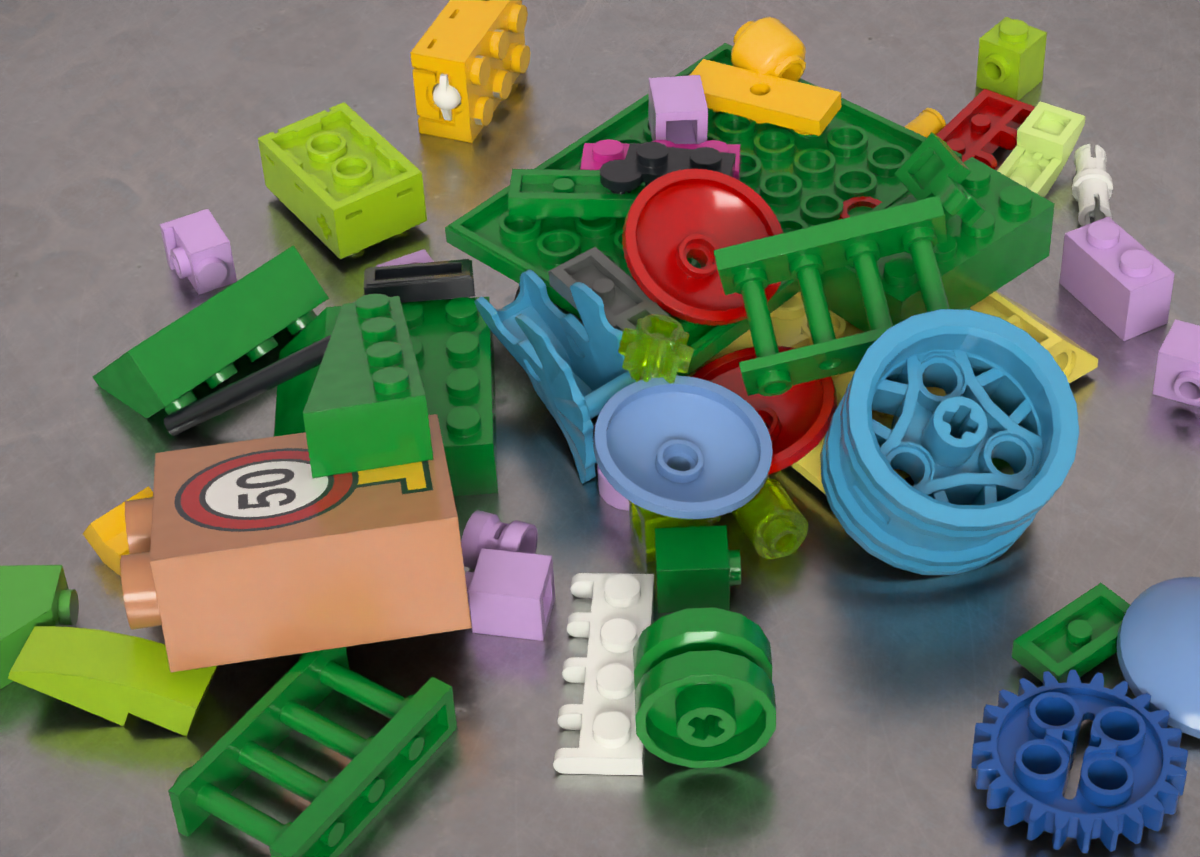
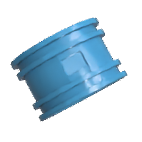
M939 309L911 316L887 329L867 349L831 418L820 453L822 484L830 508L850 537L869 554L895 568L921 575H955L981 568L1002 556L1033 522L1036 514L1063 484L1075 460L1079 438L1077 403L1066 375L1050 352L1026 331L1000 317L973 310ZM925 387L944 389L946 395L937 396L930 393ZM872 410L894 415L891 429L872 419ZM991 458H999L1008 462L1013 468L1014 474H1004L997 470ZM893 469H899L909 474L914 481V486L908 484Z

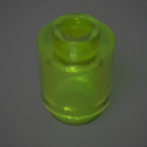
M767 477L763 487L752 500L732 511L734 519L756 552L767 559H777L791 555L800 547L808 533V522L782 484Z

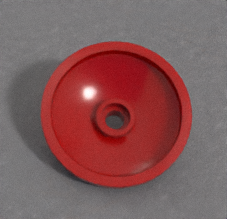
M684 169L667 173L655 179L639 193L626 216L622 240L624 256L629 271L637 285L651 301L657 303L664 311L682 320L701 325L715 326L742 321L747 318L742 294L733 293L725 295L713 250L782 234L783 231L770 206L748 185L717 171ZM687 258H693L700 263L701 268H696L692 266L687 261ZM781 282L770 284L764 289L767 303L776 293Z
M778 346L779 353L795 349L786 346ZM750 347L715 359L691 377L707 380L731 390L756 410L764 421L772 441L773 454L768 475H771L798 462L824 438L829 429L831 418L837 409V393L830 376L792 385V388L787 392L775 396H763L760 394L748 396L739 362L756 358L754 347Z

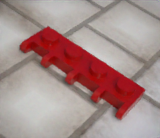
M983 89L936 136L945 141L952 150L962 154V162L973 157L995 170L997 168V160L992 153L998 147L1014 150L1017 146L1016 129L1023 124L1035 106Z

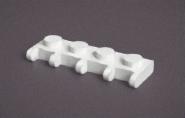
M578 573L571 579L570 590L578 598H592L591 612H575L569 615L567 619V632L573 637L589 638L587 657H571L566 659L563 663L562 676L571 683H585L583 704H566L561 706L558 711V724L566 730H580L579 748L558 749L554 753L553 767L562 774L643 775L645 746L636 735L633 648L642 631L653 623L654 574Z

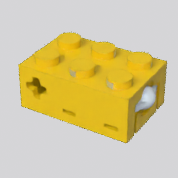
M450 0L410 52L412 67H414L412 72L417 115L420 116L418 118L419 133L473 143L482 128L490 124L493 113L500 102L508 98L512 85L521 73L526 72L529 66L530 48L528 45H525L524 36L528 13L527 7L522 5V0Z

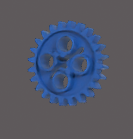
M1070 670L1067 683H1058L1056 678L1049 671H1046L1043 674L1041 687L1037 688L1033 683L1022 678L1019 679L1018 696L1002 689L999 691L998 706L986 704L983 712V723H976L971 768L977 769L976 789L988 790L986 802L988 809L1006 806L1004 825L1007 827L1023 820L1029 823L1028 840L1032 841L1043 831L1052 833L1053 849L1059 850L1067 837L1076 838L1082 853H1088L1091 839L1100 838L1104 846L1111 852L1116 851L1118 834L1122 833L1130 841L1138 844L1141 842L1143 826L1158 832L1162 828L1164 814H1175L1179 795H1183L1187 776L1185 768L1188 750L1180 748L1182 731L1177 728H1167L1170 714L1167 709L1149 712L1150 694H1142L1134 699L1127 697L1128 682L1126 681L1120 682L1111 690L1104 687L1103 673L1097 672L1090 684L1081 683L1076 670ZM1084 720H1091L1093 723L1090 731L1089 745L1084 753L1076 796L1073 799H1065L1068 775L1073 766L1081 724Z

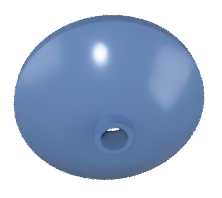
M678 375L643 379L618 391L607 401L599 413L593 438V448L597 464L604 477L616 491L632 503L646 510L681 519L716 517L744 506L763 487L768 477L773 454L769 431L760 415L748 402L731 390L716 383L700 378Z
M1178 577L1149 587L1131 603L1119 627L1117 656L1122 674L1136 697L1146 693L1151 695L1150 712L1167 709L1170 713L1169 726L1181 729L1185 734L1200 738V577Z

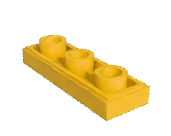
M702 59L690 74L700 75L707 107L713 109V112L721 111L745 117L749 121L751 119L758 124L769 123L793 129L801 135L820 136L842 107L841 92Z

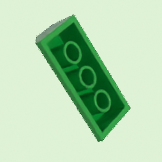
M293 245L124 353L94 375L93 379L99 387L146 419L163 408L169 415L195 401L197 398L191 390L202 382L206 381L209 387L213 389L237 373L238 370L232 362L244 354H247L253 362L278 346L279 344L273 335L285 327L291 335L305 328L317 317L313 309L328 300L329 297Z

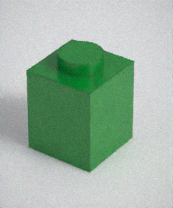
M727 525L655 528L658 613H673L686 608L708 607L730 610V586L741 585L740 549L728 550Z

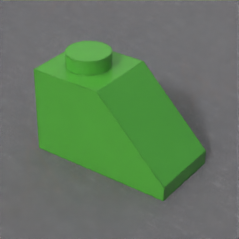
M62 565L0 566V690L13 682L8 679L9 672L34 626L68 627L77 623L79 614L78 594L75 589L68 588Z

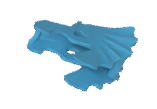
M530 269L521 274L519 282L520 292L512 303L501 309H495L482 296L474 300V303L492 333L525 370L536 393L558 423L574 458L580 482L584 484L596 476L595 464L597 461L593 448L594 427L591 420L599 416L603 406L614 394L624 387L646 378L641 372L640 362L634 359L625 348L623 331L615 329L608 322L604 311V304L599 295L584 283L576 282L570 285L574 302L583 322L582 324L573 314H564L553 304L547 294L545 283Z

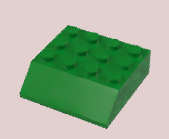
M479 297L401 303L426 394L428 415L437 414L453 496L498 493L494 342L492 331L475 306L474 300ZM484 297L490 303L489 297ZM342 306L326 307L280 351L279 360L331 335ZM320 365L277 386L274 437L305 432L303 411Z

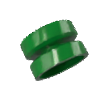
M716 607L686 608L662 616L642 631L633 648L636 735L649 752L668 763L690 768L723 767L746 760L766 746L776 730V701L774 685L772 683L771 646L759 625L740 613Z

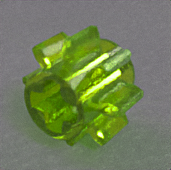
M651 314L643 319L640 318L637 321L635 330L624 328L618 353L625 356L622 368L629 370L630 376L636 382L640 380L649 382L651 378L663 377L667 382L674 383L677 372L688 373L694 352L693 348L687 346L690 334L684 332L682 325L677 320L666 315Z

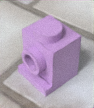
M209 209L160 224L168 266L171 270H176L180 279L188 277L198 295L237 281L230 241Z

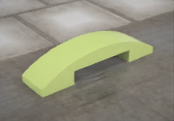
M1040 101L1017 130V146L997 171L1038 195L1045 197L1072 153L1085 125L1086 116Z

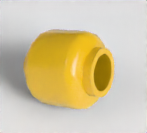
M765 17L757 21H749L742 25L734 36V46L731 52V63L734 67L796 82L803 75L806 68V62L804 61L806 47L779 19Z

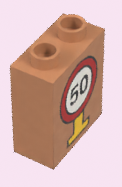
M437 414L428 415L434 460L312 478L306 432L155 453L153 497L125 501V523L130 554L121 555L120 568L124 604L131 630L162 626L170 672L472 628L458 516Z

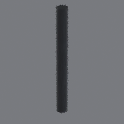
M331 335L165 416L164 424L168 432L172 436H177L321 365Z

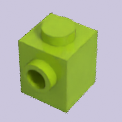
M1008 17L1001 20L979 39L976 87L987 89L1018 101L1043 80L1047 32L1029 26L1022 20Z

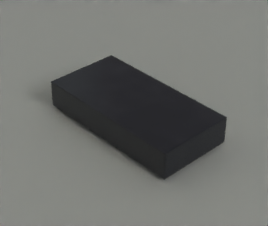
M461 259L369 267L364 270V294H384L388 297L399 296L401 303L475 296L472 260Z

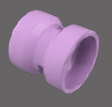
M480 510L475 511L469 518L461 539L464 567L475 569L481 548L535 554L538 541L536 526L518 520L507 524L501 522L496 514Z

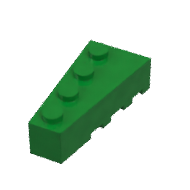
M368 294L358 298L353 303L342 304L303 411L312 478L434 460L426 394L399 296L388 297L384 294Z

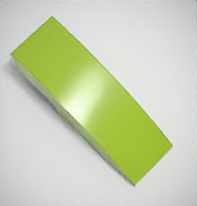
M34 626L9 672L8 679L121 726L125 725L129 715L132 714L187 736L207 694L217 666L170 672L165 644L105 630Z

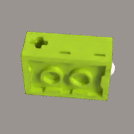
M345 102L329 108V112L323 110L278 129L276 134L270 132L258 137L266 187L339 259L359 253L369 246L394 235L401 234L427 221L422 172Z

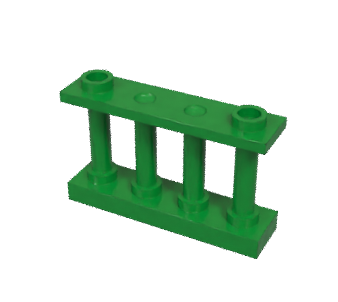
M940 195L713 250L725 295L733 293L742 294L756 354L755 359L739 362L748 396L754 394L775 396L787 392L792 388V385L843 374L857 369L867 349L887 329L894 326L877 261L881 257L902 252L911 254L926 312L950 309L933 249L937 244L947 242L945 214ZM849 265L855 269L870 331L836 339L820 275L824 271ZM793 279L798 281L813 345L779 353L764 289L770 284ZM968 307V308H963V309H959V310H971V309H970V307Z
M346 647L303 653L299 661L192 767L186 768L168 790L178 832L189 837L212 814L269 846L271 857H339L457 729L452 686L431 677L415 695L405 698L350 670ZM333 690H336L391 720L376 736L366 739L313 710ZM295 730L352 761L336 778L325 781L273 753V751ZM254 771L309 801L311 804L294 822L283 824L232 796L231 793Z

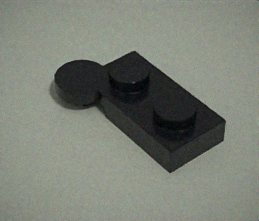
M658 142L630 143L625 160H613L602 165L600 168V183L612 193L626 194L625 191L631 193L642 182H645L646 187L655 179L677 170L707 169L734 177L736 154L719 152L710 147L685 149L667 147Z

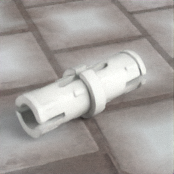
M1090 144L1079 147L1074 154L1076 175L1073 179L1072 195L1078 202V222L1081 227L1090 224V217L1094 218V222L1105 217L1112 219L1109 199L1112 195L1113 182L1109 173L1106 172V152L1099 145H1095L1094 148L1095 158L1091 157Z

